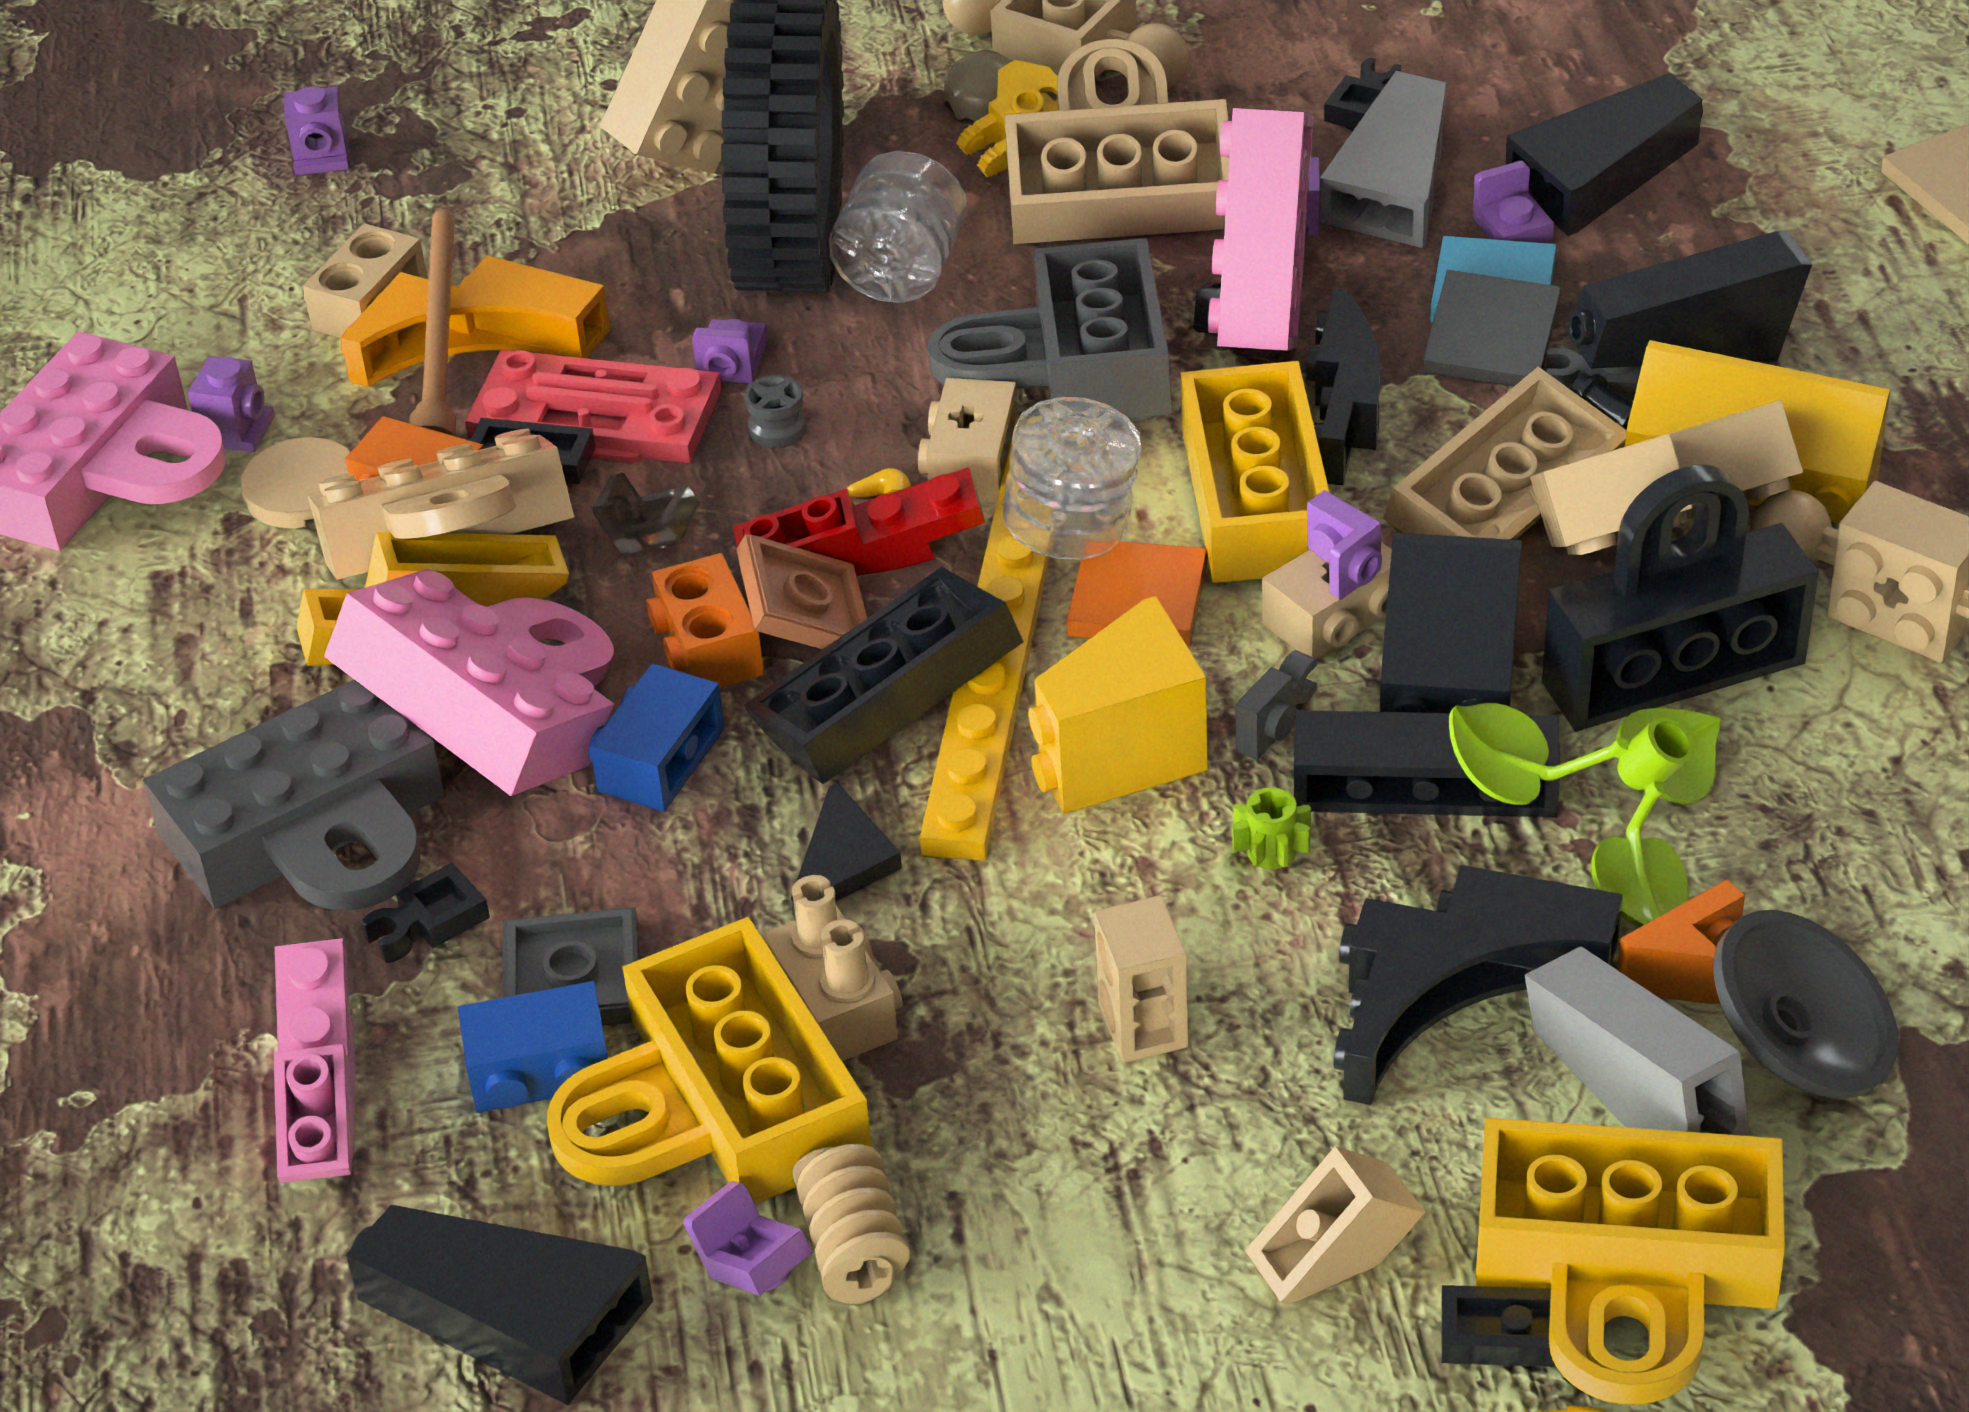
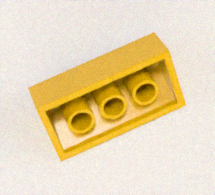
M1650 340L1646 347L1628 421L1625 447L1782 400L1803 473L1788 477L1790 490L1802 491L1814 496L1826 508L1831 522L1840 524L1841 520L1874 481H1878L1891 389ZM1770 496L1749 500L1748 504L1759 506Z

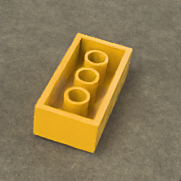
M1299 361L1180 372L1181 428L1204 545L1207 548L1212 583L1261 579L1309 550L1307 502L1323 490L1329 492Z

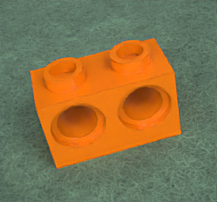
M722 553L651 572L655 597L646 599V608L655 635L666 634V638H663V645L670 669L717 682L720 688L764 675L759 632L754 631L751 613Z

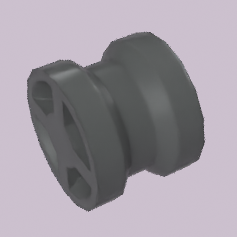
M769 375L750 383L745 390L744 398L745 406L751 414L748 418V431L751 439L757 444L769 448H781L799 441L806 433V417L802 409H800L803 406V390L799 382L783 375Z

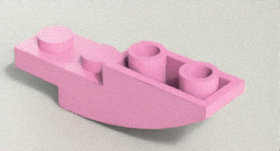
M343 938L274 946L278 1052L273 1054L278 1180L281 1184L351 1175L355 1138L354 1023L349 1010L347 951Z

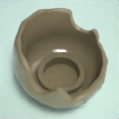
M990 50L966 54L952 64L944 84L943 104H950L958 120L967 118L977 121L988 114L989 102L997 98L998 69L1011 61L1002 54Z

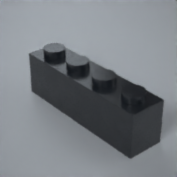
M1296 710L1294 798L1297 807L1309 805L1311 812L1557 818L1560 778L1553 781L1540 779L1539 795L1529 804L1513 805L1504 803L1481 791L1464 772L1454 753L1450 739V713ZM1528 715L1536 722L1548 743L1549 756L1544 765H1560L1559 716Z

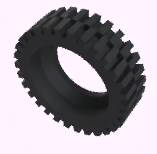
M733 0V3H731L730 23H728L727 27L728 48H725L724 58L726 78H723L722 92L724 110H722L721 127L724 128L723 143L721 144V161H724L722 193L725 196L723 205V221L726 223L725 245L728 248L727 261L728 267L731 268V281L734 282V288L737 291L827 293L833 284L841 222L839 211L842 206V147H844V132H842V119L844 117L842 90L844 80L841 69L843 52L842 44H840L841 22L839 21V4L837 0Z

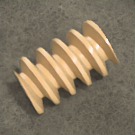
M845 1144L838 1147H825L814 1150L803 1156L792 1168L793 1179L797 1184L798 1198L803 1206L804 1220L809 1228L810 1242L815 1250L818 1270L821 1272L823 1289L833 1300L844 1304L863 1305L883 1295L890 1289L894 1276L905 1268L910 1259L908 1244L903 1239L902 1224L896 1217L895 1200L890 1195L889 1180L883 1173L882 1156L873 1147L863 1144Z

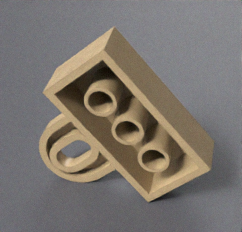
M656 0L600 127L636 155L715 174L721 161V144L723 143L724 128L721 127L722 110H724L723 78H726L724 58L725 48H728L727 27L728 23H730V7L733 0Z
M1104 39L1088 43L1075 50L1060 68L1057 79L1059 111L1005 115L1013 244L1225 229L1226 216L1216 214V195L1219 180H1228L1229 158L1220 155L1222 122L1228 121L1226 99L1169 103L1164 68L1158 58L1145 47L1122 39ZM1116 70L1126 77L1128 97L1123 102L1109 105L1098 99L1095 79L1101 72Z
M519 429L494 437L496 446L473 450L471 444H461L437 451L438 461L414 465L413 459H403L379 466L380 476L356 481L354 474H345L320 481L319 487L321 491L307 495L326 565L336 580L368 572L376 532H391L395 538L401 539L426 537L442 533L514 534L575 518L557 447L541 435H531L530 429Z

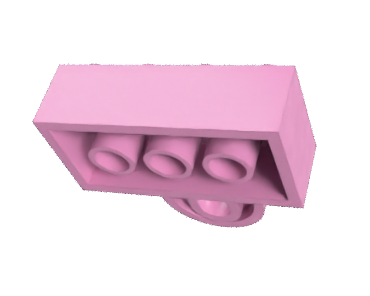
M1233 108L1232 121L1222 122L1220 155L1229 158L1228 180H1219L1216 214L1226 216L1224 239H1215L1212 255V273L1222 275L1220 297L1211 298L1208 315L1209 333L1218 334L1217 346L1284 351L1298 348L1314 116L1305 112Z
M78 331L0 412L1 535L61 551L110 495L145 504L172 503L202 492L218 479L226 463V453L220 430L209 418L188 411L175 356ZM154 452H168L189 459L179 463H169L146 456Z
M430 569L347 593L324 655L325 658L510 796L588 767L591 763L588 755L591 738L597 728L606 725L614 706L613 702L594 689V686L604 679L614 654V647L609 636L594 621L567 606L537 598H514L486 607L475 603L457 590L448 577ZM544 639H555L562 641L566 644L561 646H550L543 644L539 641Z

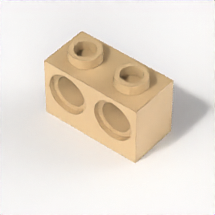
M363 223L303 285L304 300L307 304L312 330L340 338L346 328L356 321L374 301L375 297L400 272L428 279L420 238Z
M1158 895L1095 910L1098 1003L1121 1062L1126 1063L1188 1048L1186 952L1162 896Z

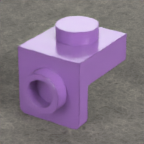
M730 1181L684 1219V1226L709 1277L758 1296L783 1284L789 1278L791 1270L813 1253L802 1229L760 1216L746 1186L736 1181Z

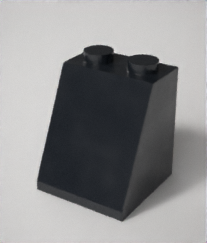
M1393 532L1380 680V712L1450 713L1455 705L1466 707L1482 703L1511 705L1522 540Z

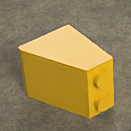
M1156 596L1142 600L1035 678L1036 707L1029 708L1028 713L1033 735L1039 744V753L1032 755V769L1042 792L1051 791L1063 814L1208 771L1206 676Z

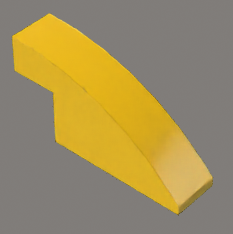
M376 532L365 588L430 569L448 577L457 590L475 603L488 607L514 598L544 599L567 583L569 571L556 535L442 533L426 537L401 539L395 538L391 532ZM359 589L303 590L296 627L307 666L335 665L325 658L324 655L346 594Z

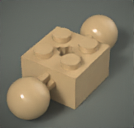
M943 0L945 15L951 25L957 30L968 35H984L992 32L994 52L1002 54L1011 62L1013 60H1020L1048 66L1057 76L1062 64L1075 50L1088 43L1104 39L1131 41L1151 51L1164 68L1167 89L1176 85L1183 78L1188 68V47L1184 38L1177 30L1161 23H1149L1137 28L1136 0Z
M1874 481L1841 520L1839 530L1832 528L1830 516L1824 505L1814 496L1802 491L1787 490L1771 495L1755 511L1750 531L1783 523L1812 563L1821 560L1834 565L1828 618L1940 663L1945 661L1969 630V516L1878 481Z

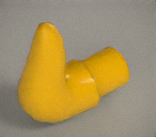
M886 468L847 486L850 496L868 498L896 492L911 487V484L906 474L901 470Z

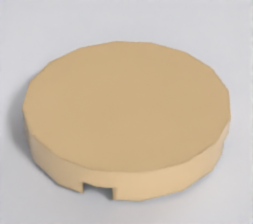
M316 437L287 439L266 447L249 460L241 474V492L249 512L254 518L269 526L289 529L307 527L305 520L314 519L307 494L321 491L319 487L320 481L348 474L345 457L350 451L347 447L331 439Z

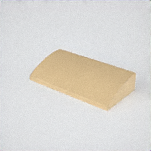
M1537 367L1394 486L1383 519L1403 533L1516 540L1542 517L1530 476L1620 449L1625 445L1626 429L1540 367Z

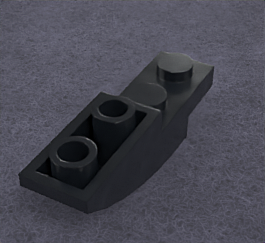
M1334 288L1329 311H1319L1315 344L1319 345V347L1310 346L1306 363V381L1315 382V406H1320V420L1324 421V423L1314 422V429L1327 484L1343 486L1352 448L1376 450L1379 434L1380 360L1371 327L1359 305L1346 289Z

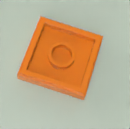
M1086 539L1066 620L1067 637L1091 638L1142 600L1156 596L1187 647H1190L1207 568V548Z

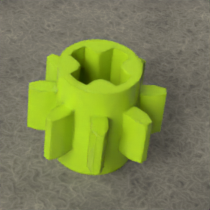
M1275 787L1255 790L1250 795L1246 805L1234 804L1233 851L1247 850V856L1252 862V866L1265 869L1285 868L1294 860L1296 851L1309 853L1311 808L1309 805L1297 807L1296 800L1291 791Z

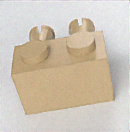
M810 875L799 879L792 886L796 920L761 933L763 940L841 1061L897 1040L898 1031L895 1010L902 1008L903 1003L895 978L887 969L881 972L878 970L873 962L872 949L865 932L856 922L844 918L835 903V890L833 886H830V881L821 875Z

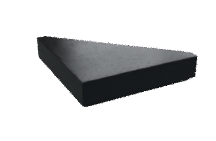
M838 782L828 788L797 881L810 875H821L830 881V886H833L835 890V901L902 869L901 852ZM791 895L792 914L795 916L794 900Z

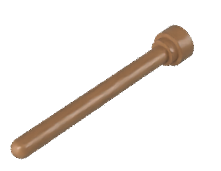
M442 208L435 211L432 216L422 401L417 404L416 409L410 414L409 424L455 436L456 417L451 412L450 406L445 403L455 218L450 210Z

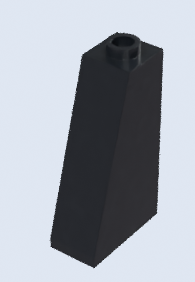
M1668 73L1507 135L1505 165L1517 161H1524L1530 168L1529 194L1554 224L1567 236L1578 233L1699 144L1703 99L1671 73Z
M1774 231L1584 285L1576 309L1572 311L1569 317L1568 336L1591 369L1641 367L1646 347L1650 340L1750 361H1775L1779 359L1812 263L1788 231Z
M390 1205L372 1226L363 1229L355 1238L350 1251L346 1254L359 1301L566 1405L570 1404L653 1303L646 1256L634 1250L397 1205Z

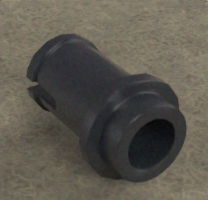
M1588 373L1580 375L1573 382L1570 390L1627 430L1633 402L1608 387L1607 380L1602 375L1595 374L1591 376Z

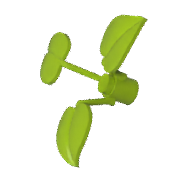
M1482 703L1467 707L1455 705L1449 715V731L1458 762L1466 775L1481 791L1504 803L1513 805L1529 804L1539 795L1540 779L1553 781L1611 758H1618L1617 769L1623 782L1635 790H1645L1646 794L1627 826V839L1619 836H1609L1595 848L1591 858V873L1597 890L1623 894L1621 917L1639 928L1689 900L1687 875L1676 851L1663 839L1656 837L1641 839V829L1659 797L1673 803L1688 805L1702 800L1710 792L1716 774V743L1721 723L1720 717L1674 708L1638 710L1622 721L1618 728L1617 740L1610 746L1557 766H1546L1544 764L1549 756L1548 743L1536 722L1525 713L1498 703Z

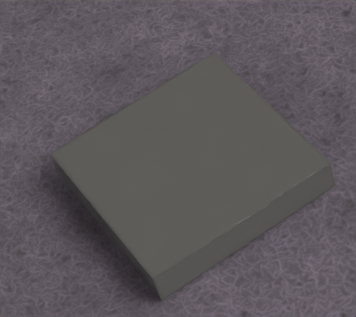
M1447 270L1423 358V372L1515 386L1535 368L1540 367L1543 370L1561 299V287Z
M636 907L503 920V998L594 981L602 1026L632 1023L622 966L640 960L639 926Z

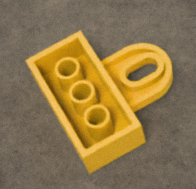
M749 916L622 966L632 1023L645 1044L590 1065L572 1075L555 1092L547 1111V1128L555 1158L566 1171L581 1180L606 1186L633 1184L711 1153L727 1182L736 1181L744 1184L754 1204L796 1188L797 1184L793 1179L792 1168L803 1156L814 1150L825 1147H838L845 1144H863L872 1147L867 1099ZM640 1109L649 1113L644 1119L604 1136L591 1137L583 1134L584 1130L589 1126L628 1110Z
M1485 1117L1475 1286L1551 1289L1550 1353L1560 1373L1579 1390L1603 1401L1628 1405L1647 1404L1668 1398L1682 1390L1693 1379L1700 1366L1704 1341V1304L1777 1309L1785 1251L1782 1138ZM1627 1316L1642 1322L1648 1331L1647 1354L1640 1359L1632 1361L1621 1360L1612 1356L1604 1346V1325L1609 1320L1615 1317Z

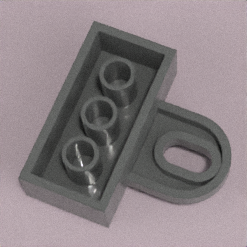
M1147 238L1033 249L1038 307L982 312L961 316L938 327L928 340L927 348L930 371L943 384H945L946 378L1016 382V388L1048 385L1054 426L1069 424L1074 427H1086L1098 421L1119 419L1146 421L1155 416L1172 414L1169 352Z
M356 680L347 682L334 690L143 779L158 835L214 909L283 875L302 898L322 908L356 910L384 902L405 888L419 867L421 857L415 825L408 814L445 796L432 739L426 732ZM353 841H359L366 845L377 861L365 869L353 870L343 866L332 851Z

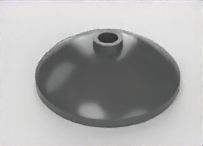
M1760 910L1749 913L1737 920L1722 935L1717 944L1713 961L1718 999L1733 1032L1761 1065L1792 1086L1830 1098L1844 1099L1863 1095L1871 1091L1888 1076L1895 1064L1899 1045L1894 1013L1883 988L1874 974L1846 943L1826 928L1807 918L1779 910Z

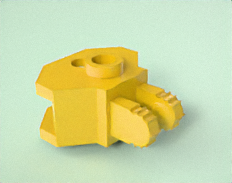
M1013 60L998 69L997 98L989 102L988 114L975 121L973 125H969L960 133L956 144L966 155H972V153H976L977 150H981L991 143L995 144L994 147H990L989 150L981 155L977 164L987 178L997 175L998 172L1008 168L1005 130L1006 114L1059 111L1058 98L1054 101L1047 93H1043L1053 92L1057 96L1058 76L1050 67Z

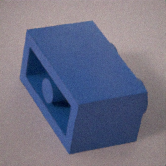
M652 663L637 684L631 685L625 691L620 706L606 725L597 728L591 738L588 755L589 760L593 762L597 791L665 812L725 730L719 683Z
M594 981L457 1006L466 1069L476 1113L552 1099L558 1088L572 1075L590 1065L608 1059Z

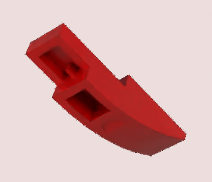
M968 467L950 474L937 476L929 481L896 492L882 494L854 505L846 488L825 496L815 497L807 502L768 515L755 517L750 521L733 526L737 547L745 534H751L854 565L856 576L902 569L933 560L935 558L930 541L984 524L985 519L976 484Z

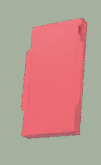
M500 350L465 420L468 439H471L480 418L593 428L596 447L590 459L635 463L643 458L690 464L722 391L720 372L530 353L523 350Z

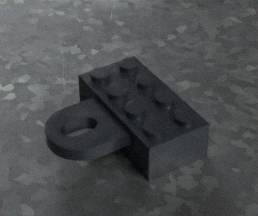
M1692 465L1674 470L1652 482L1633 500L1622 518L1618 533L1615 571L1549 590L1542 683L1575 732L1627 717L1638 710L1658 708L1805 664L1819 571L1783 523L1747 532L1749 517L1747 498L1732 477L1723 469L1711 465ZM1696 503L1692 528L1680 539L1672 541L1675 517L1683 508Z

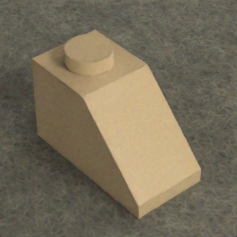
M1335 1146L1248 1246L1245 1252L1280 1302L1290 1305L1380 1265L1426 1212L1388 1162Z

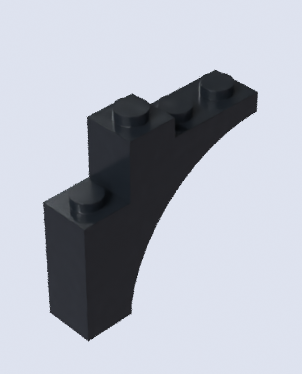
M1461 865L1453 891H1441L1436 911L1365 898L1357 924L1346 923L1339 950V963L1349 965V993L1352 994L1350 1018L1355 1019L1352 1029H1340L1334 1052V1069L1344 1071L1343 1100L1371 1105L1378 1086L1389 1067L1421 1033L1441 1019L1464 1007L1495 996L1527 990L1525 974L1580 946L1612 966L1619 942L1623 894Z

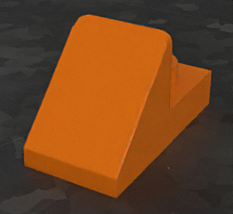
M1726 879L1620 938L1618 971L1659 998L1720 1004L1713 972L1715 950L1722 935L1737 920L1743 917L1745 895Z

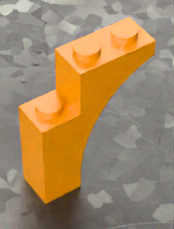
M487 255L462 280L459 287L451 285L448 355L487 350H523L549 355L587 358L611 330L604 285ZM400 272L375 297L374 301L356 321L346 328L340 339L341 351L345 358L350 382L370 387L391 374L424 362L429 279Z

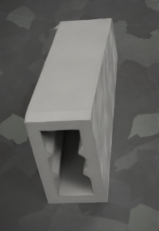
M1395 71L1320 177V223L1419 248L1425 246L1428 239L1445 130L1447 82Z
M1581 946L1525 974L1533 1032L1625 1127L1750 1136L1741 1057L1738 1049Z

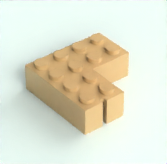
M1782 400L1530 476L1550 546L1566 547L1568 555H1583L1616 545L1617 540L1614 532L1619 531L1622 518L1633 500L1652 482L1667 473L1687 466L1711 465L1723 469L1732 477L1741 491L1745 492L1747 501L1757 500L1790 490L1788 477L1803 473ZM1696 503L1686 506L1680 512L1685 511L1687 519L1695 518ZM1678 515L1674 519L1673 527L1680 525Z

